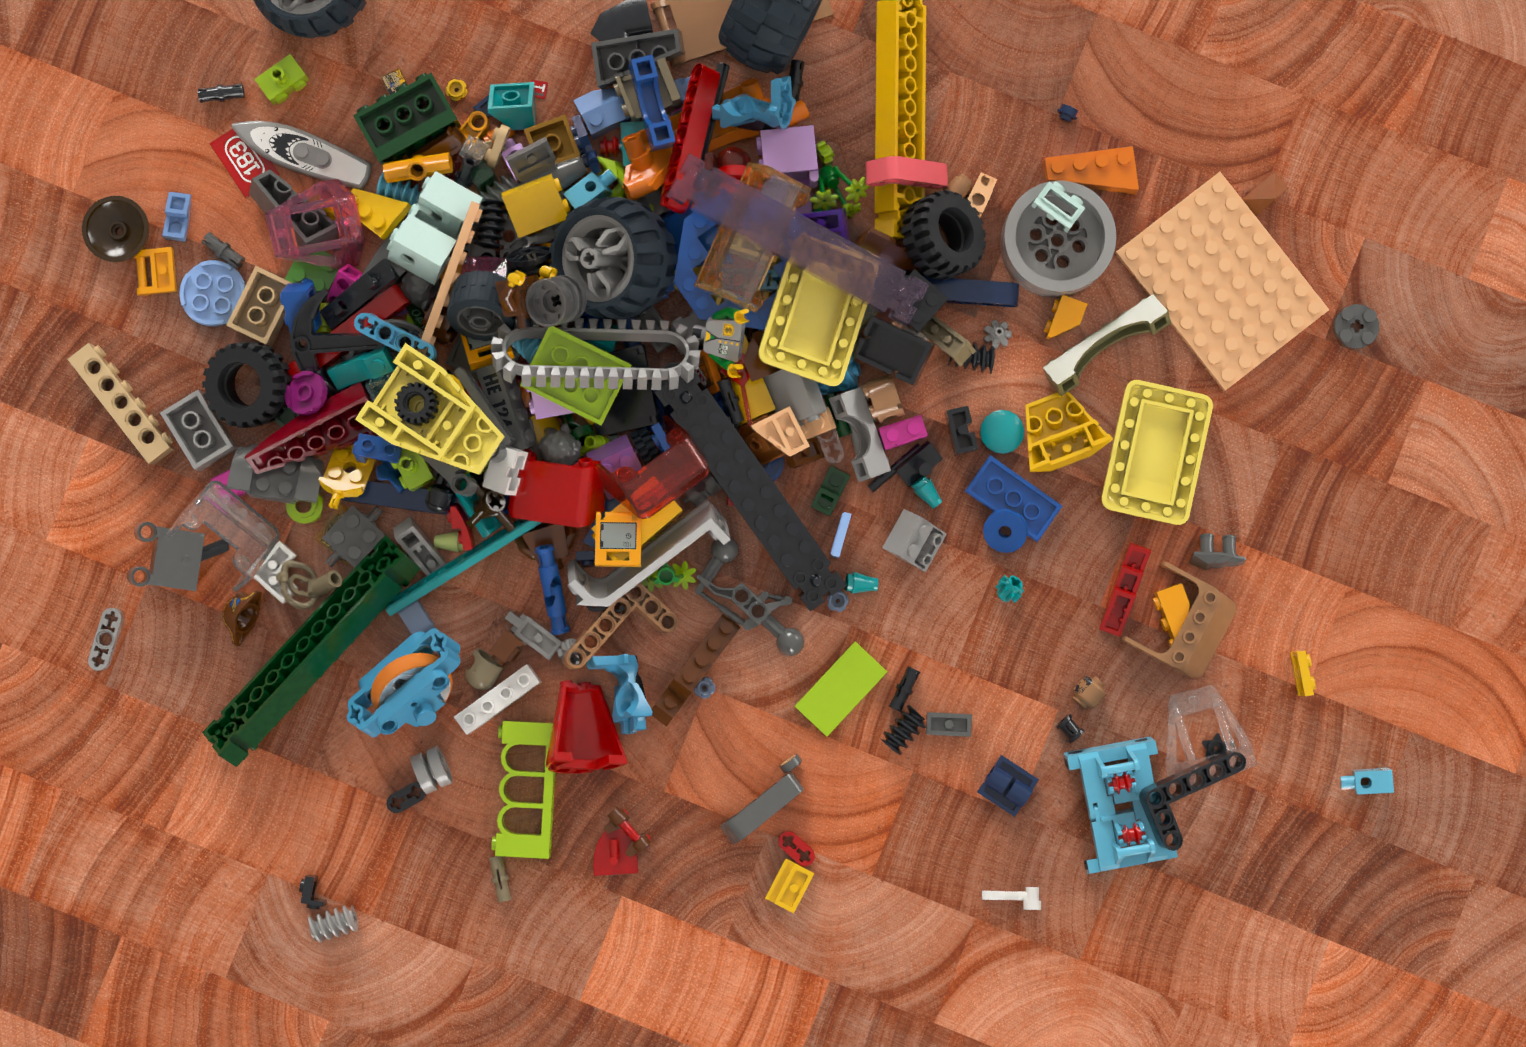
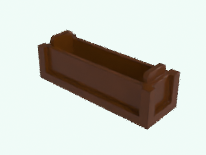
M456 125L452 128L448 126L445 133L408 156L404 154L402 160L410 159L415 155L429 156L447 152L452 156L465 148L466 137ZM413 165V168L416 171H423V167L421 165Z

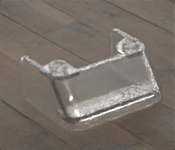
M211 481L182 511L165 535L170 538L183 526L189 530H196L204 523L237 550L232 559L233 565L242 573L233 587L235 592L254 578L280 538L278 529L219 481Z

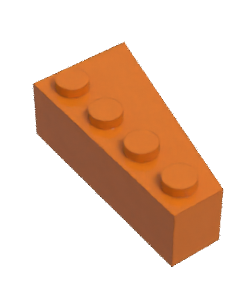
M1133 146L1047 157L1042 162L1045 183L1049 181H1070L1083 185L1090 190H1106L1107 192H1123L1133 195L1139 190Z

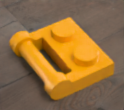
M172 247L141 250L134 257L137 263L139 287L136 288L137 296L177 292L174 249ZM150 257L152 286L147 287L145 258Z

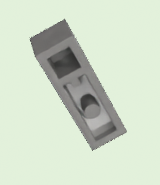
M409 516L393 528L395 540L426 575L447 564L427 534L412 516Z

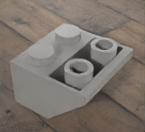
M903 509L882 548L926 573L947 534L924 518Z

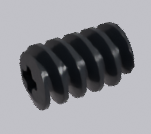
M482 199L481 205L483 207L480 209L483 211L478 222L479 225L475 227L478 233H475L473 236L476 241L474 244L489 249L500 248L501 245L496 243L495 240L503 238L497 234V231H504V228L499 223L506 222V219L501 217V214H508V211L502 208L505 206V203L501 201Z
M974 342L972 346L976 352L974 354L971 353V356L963 363L964 369H967L968 365L972 364V370L975 371L979 365L982 373L989 367L991 374L995 361L994 346H991L986 351V345L982 344L978 350L977 343ZM950 356L948 358V366L950 365L951 361L954 360Z
M910 705L907 706L910 713L902 711L903 720L896 718L895 721L898 726L889 725L892 733L884 731L885 740L881 739L899 755L902 754L900 746L908 748L905 740L913 742L914 739L911 734H920L917 727L926 728L923 722L925 719Z

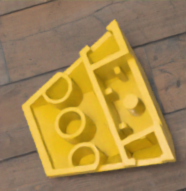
M1057 392L1025 405L1030 472H1051L1094 455L1113 440L1110 434H1107L1099 426V423L1085 411V408L1070 392L1063 396H1060Z

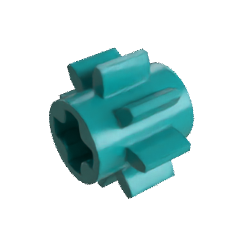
M1004 575L995 586L998 597L1004 602H1009L1012 599L1015 603L1022 597L1021 594L1024 592L1022 581L1012 575L1009 578Z

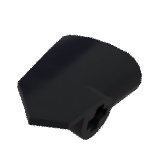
M625 0L600 13L590 34L598 41L653 33L647 1Z

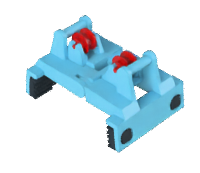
M1152 737L1063 753L1065 766L1069 770L1080 768L1088 815L1091 822L1090 826L1097 858L1084 861L1086 874L1178 857L1177 850H1167L1158 845L1139 799L1141 790L1154 783L1149 755L1158 754L1156 740ZM1122 759H1127L1128 761L1125 763L1105 766L1103 764L1105 762H1111ZM1152 792L1149 796L1150 803L1156 800L1155 792ZM1130 802L1131 808L1115 811L1114 805ZM1160 814L1157 819L1159 824L1162 823Z

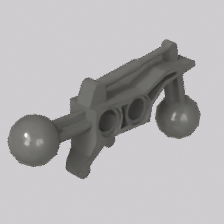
M730 537L731 540L725 545L719 539L714 540L711 545L712 558L702 574L696 577L700 583L695 589V593L719 608L718 610L743 626L745 630L757 627L761 623L777 638V648L782 654L794 656L800 653L805 642L802 633L795 628L786 629L770 614L779 606L790 605L793 601L790 596L772 595L767 591H763L757 597L743 583L735 588H719L712 583L723 564L734 561L739 553L738 543L733 537ZM705 586L714 595L732 600L749 618L744 620L723 604H719L702 592ZM737 591H747V601L738 602L735 597ZM767 598L777 601L767 604L763 603ZM755 605H761L765 610L764 615L760 618L752 615L751 611Z

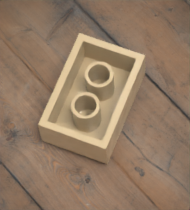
M255 266L226 326L266 346L272 347L285 321V308L280 302V293L291 282Z

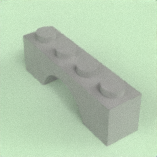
M859 387L829 398L836 420L847 422L857 433L859 448L851 463L858 482L891 471L889 460L885 455L881 438L876 430L874 419L870 413L862 388Z

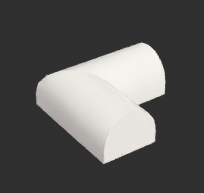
M278 541L250 575L284 604L286 600L282 596L283 593H281L280 584L276 580V576L281 572L283 563L293 560L297 555L283 542ZM293 583L294 587L298 590L299 587ZM287 584V592H289V595L292 597L294 594L289 590Z

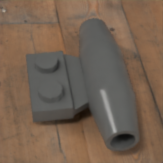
M546 137L505 157L514 176L521 181L513 188L552 173L554 179H559L562 190H564L587 173V169L580 156L555 164L556 157Z

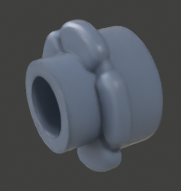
M841 590L833 596L829 594L827 597L828 607L832 611L837 610V612H841L846 609L849 598Z
M709 677L702 678L694 689V693L703 699L709 698L715 692L713 680ZM705 685L707 687L706 690H703L702 686Z

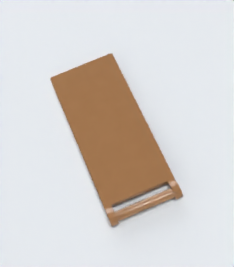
M658 0L651 4L652 10L656 12L662 31L671 30L664 8L670 6L676 27L682 31L685 55L669 60L671 67L726 50V47L720 44L718 35L732 0ZM822 0L813 22L833 15L829 0Z

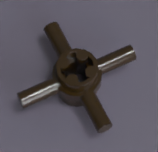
M476 481L477 490L475 494L478 498L473 503L474 514L466 521L467 525L473 528L481 519L496 517L508 532L512 531L515 528L514 524L502 512L506 503L505 495L493 490L485 491Z

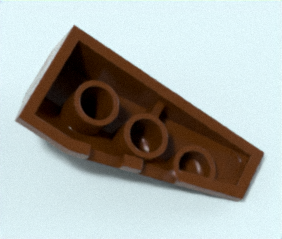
M870 227L857 237L852 252L874 260L877 264L878 272L910 275L915 269L922 276H926L920 272V268H916L912 264L913 260L908 258L906 254L908 252L906 247L901 248L895 245L896 240L891 236Z

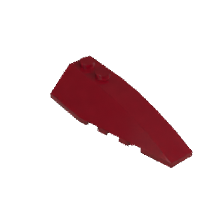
M359 382L326 399L323 406L316 413L310 416L299 415L249 452L245 459L255 473L259 474L283 467L287 462H300L306 460L305 457L318 454V456L327 454L328 450L339 448V450L345 449L358 440L359 433L367 435L375 433L355 420L367 400L372 403L373 400L363 384Z

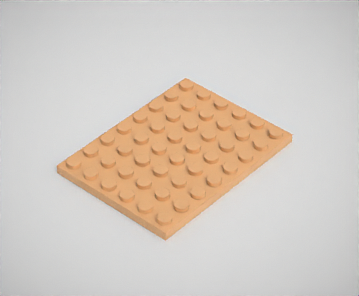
M1221 172L1209 179L1115 252L1147 295L1151 296L1153 294L1168 310L1173 328L1223 391L1230 388L1329 311L1328 307Z

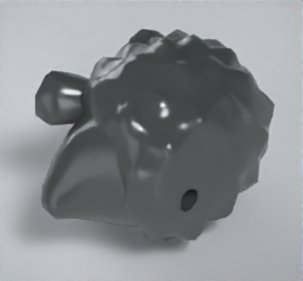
M407 271L402 279L401 289L409 302L424 311H428L433 297L436 300L441 278L433 285Z
M566 423L560 426V430L550 427L545 428L544 437L541 438L538 445L540 455L545 462L572 466L579 460L582 448L580 442L571 435Z

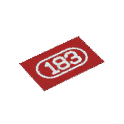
M233 129L210 143L245 198L249 196L252 178L268 170L280 176L273 163L249 148Z

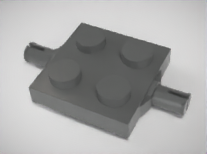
M352 505L322 537L334 551L325 562L330 567H333L341 558L347 560L355 568L386 535L377 527L375 522L383 511L376 505L371 513L366 515Z

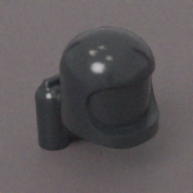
M437 473L434 484L429 485L425 503L429 510L443 513L450 507L454 492L447 480L439 473Z

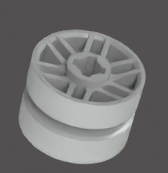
M438 746L426 750V756L421 752L410 757L416 778L425 794L436 791L438 789L437 783L442 788L453 783L449 766Z

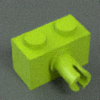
M289 54L254 80L270 102L275 105L285 102L289 98L288 95L293 91L303 89L307 85L306 82L309 81V78L293 56Z
M402 448L399 463H391L394 470L398 468L402 476L399 477V480L404 489L409 488L412 492L436 479L428 462L416 452Z

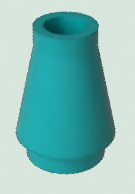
M922 476L911 486L914 489L913 492L932 509L942 503L943 500L940 498L931 478Z
M852 572V574L847 573L845 591H850L851 594L877 591L878 578Z

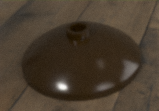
M108 196L95 202L86 212L82 223V236L86 246L95 256L108 262H123L135 257L144 248L149 237V222L144 210L133 200L123 196ZM119 228L123 229V233L121 235H117V230Z

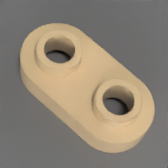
M501 125L500 128H495L492 140H494L492 149L488 148L484 161H487V167L497 168L502 156L501 153L509 137L510 127Z

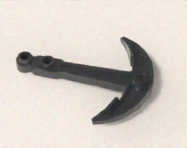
M324 289L311 296L302 305L293 321L290 343L292 355L300 371H311L320 375L326 382L327 393L336 395L341 391L337 390L325 368L319 367L316 353L378 349L385 345L362 333H314L313 320L317 317L320 305L329 292L327 289ZM391 330L380 331L381 338L387 340L388 336H391ZM408 331V333L415 335L420 339L422 338V335L419 331ZM408 337L401 338V348L405 343L411 346V340ZM304 339L307 342V346H303L300 340Z

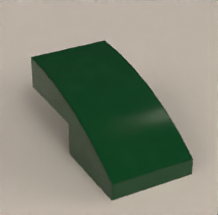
M831 465L810 507L831 516L851 474Z

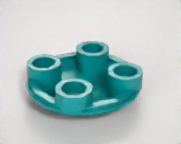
M994 411L986 416L981 424L980 437L982 442L991 451L1006 454L1012 452L1021 444L1024 438L1023 423L1011 411Z

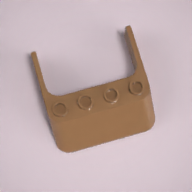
M1166 561L1161 562L1160 567L1197 586V598L1168 651L1164 653L1154 652L1126 636H1122L1120 641L1187 677L1199 678L1204 674L1236 613V604L1215 587Z

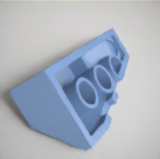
M614 88L594 90L573 100L593 140L621 127L620 123L632 121L630 116L625 117L621 106L625 102L622 96H617Z

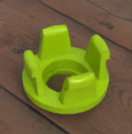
M318 493L317 502L312 503V507L308 512L300 513L296 509V502L295 504L286 503V510L288 515L298 523H313L321 517L324 500Z

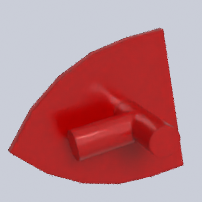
M621 828L609 834L604 831L599 839L593 859L594 876L638 873L637 855L628 857L625 854L631 840Z

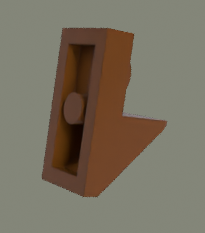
M817 437L806 439L810 447L792 456L785 454L790 468H797L824 458Z

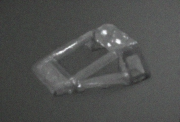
M1213 684L1169 696L1167 753L1165 758V768L1168 777L1215 756L1211 755L1196 759L1182 717L1210 708L1214 709L1227 751L1239 752L1245 756L1246 766L1242 771L1257 766L1252 743ZM1228 723L1241 746L1235 747ZM1176 728L1187 759L1177 763ZM1234 756L1229 761L1231 767L1236 763ZM1215 765L1210 767L1209 773L1211 776L1216 772ZM1192 774V775L1190 776V778H1189L1190 784H1194V783H1195V781H1196V776H1195V774ZM1175 783L1170 785L1171 788L1176 787Z

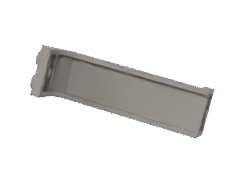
M706 499L641 549V567H617L602 578L590 576L573 559L567 564L568 587L576 595V605L609 607L707 531L714 540L719 539L725 545L731 540L727 520Z

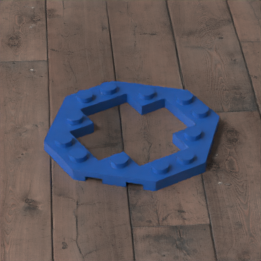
M720 193L684 219L673 283L700 320L707 321L714 312L726 307L739 310L747 309L737 293L718 306L692 269L710 257L698 237L734 212L746 231L765 218L790 253L794 240L805 234L784 204ZM788 257L772 267L780 279ZM776 293L753 308L749 313L744 314V316H747L746 319L749 320L745 327L758 330L765 328Z

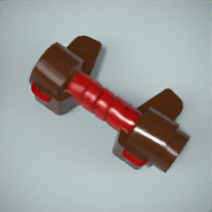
M616 807L607 815L610 822L605 825L604 830L609 834L621 828L632 840L625 852L628 857H632L637 852L640 853L651 843V838L648 834L642 833L639 835L627 822L629 820V813Z

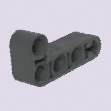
M790 771L739 813L720 826L721 830L733 845L740 842L804 790V787Z

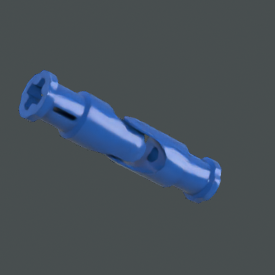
M545 544L536 547L535 553L538 554L540 564L538 571L547 616L551 620V634L560 635L569 632L570 626L567 625L565 615L567 609L558 563L554 559V545Z

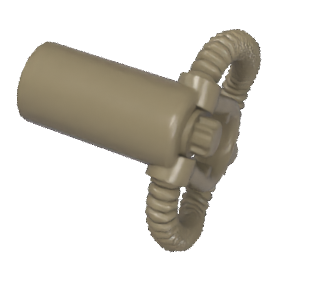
M288 560L283 563L281 572L277 574L276 580L279 581L280 590L283 593L282 596L288 604L298 609H309L315 605L319 597L341 586L342 577L337 571L332 570L317 578V574H315V571L310 566ZM288 568L303 569L309 574L311 579L300 574L291 575L288 579ZM298 579L300 583H307L308 592L297 590L293 585V580ZM287 584L293 594L307 597L310 599L309 602L301 603L291 598L289 592H287Z

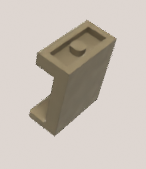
M665 57L656 60L657 64L655 66L658 73L659 90L664 110L682 104ZM631 74L622 78L616 76L617 83L613 86L617 96H622L625 104L621 105L625 117L630 116L632 123L642 119Z

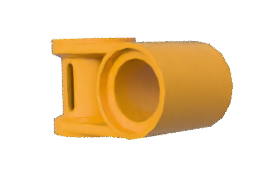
M475 111L471 113L459 128L466 137V140L469 141V143H465V150L471 147L475 137L481 140V137L485 135L484 133L490 129V120L483 112ZM483 118L485 120L484 125L480 128L474 127L475 120Z

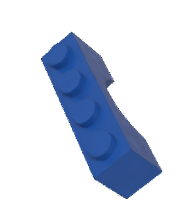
M653 55L631 59L628 67L651 152L673 147L676 141L670 119L667 117L663 107L658 73Z

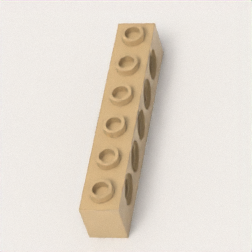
M86 344L68 358V361L147 463L150 465L157 464L175 450L171 445L173 440L166 432L162 433L160 431L158 420L152 414L150 416L144 410L146 408L144 402L139 397L135 398L131 393L133 388L126 380L122 381L117 374L120 372L112 362L108 363L105 360L106 353L99 345ZM99 363L100 371L94 374L92 367L94 364ZM110 380H113V389L111 391H107L105 387L106 383ZM126 397L127 406L121 409L119 401ZM140 415V424L134 426L132 423L133 417ZM153 432L154 440L148 444L146 442V435Z

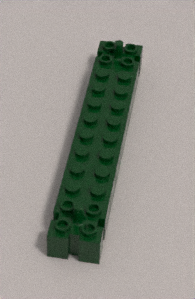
M385 535L375 545L374 549L376 551L371 556L366 555L342 581L341 586L336 588L231 700L221 711L222 716L219 720L214 719L204 729L202 733L213 744L212 747L220 757L237 767L249 755L248 749L256 750L263 738L293 708L300 698L308 692L313 684L323 676L326 670L338 660L340 655L370 625L377 615L385 609L390 601L403 589L401 585L406 587L410 584V580L415 577L421 568L388 536Z

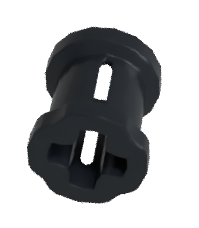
M1068 714L1055 726L1057 729H1061L1067 736L1070 744L1085 732L1083 728L1080 729L1072 720L1071 714Z

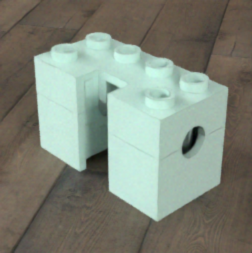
M436 171L431 178L427 177L425 179L417 205L415 203L412 205L405 221L403 220L399 229H394L389 239L391 241L387 246V250H389L388 260L433 285L436 284L450 261L449 255L457 242L471 201L481 204L483 197Z

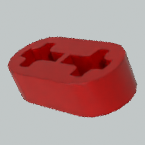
M787 830L780 834L778 838L779 846L801 866H809L813 863L815 859L813 849L796 833ZM793 836L792 842L796 847L793 848L789 844L784 846L783 837ZM798 848L803 852L807 850L810 852L809 861H800L801 855L797 852Z

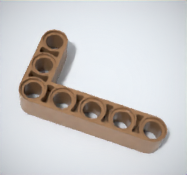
M639 583L634 587L638 590L637 598L630 597L628 591L609 607H606L565 652L563 663L568 669L572 670L584 666L633 609L660 633L674 631L678 626V618L646 587ZM647 602H651L654 605V612L652 614L648 613L645 609ZM616 603L623 606L624 611L622 615L615 613L614 606ZM663 617L669 618L671 622L668 629L662 626ZM601 620L608 622V631L604 632L600 629L599 623ZM587 636L592 637L594 640L592 648L586 647L584 643ZM572 653L578 654L580 658L577 665H573L570 662V655Z

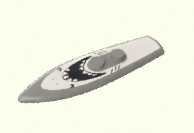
M245 121L231 125L239 138L249 148L265 159L289 170L359 190L365 187L370 178L371 163L306 131L267 121Z

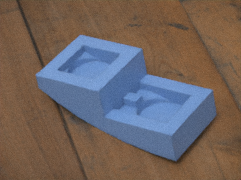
M168 193L165 208L166 220L162 234L164 239L186 242L191 211V194Z

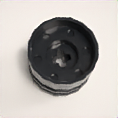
M547 246L520 248L512 251L505 257L506 263L509 266V274L518 270L524 273L526 277L533 275L540 277V268L542 266L550 267L551 264L550 247Z

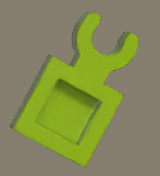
M825 141L816 144V154L823 166L832 165V157L835 155L831 147L826 145Z

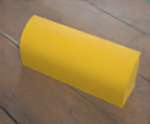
M744 333L742 353L746 354L749 343ZM742 358L735 362L744 366L743 369H737V373L741 375L740 380H743L747 374V369L743 363L744 359ZM717 364L721 379L727 378L726 375L720 372L722 367ZM749 378L744 387L731 379L735 394L740 399L738 403L742 415L745 420L739 422L740 426L764 414L770 415L776 410L763 378L753 382Z

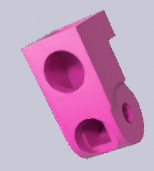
M346 264L338 270L328 293L327 301H333L360 278L362 272L350 264Z

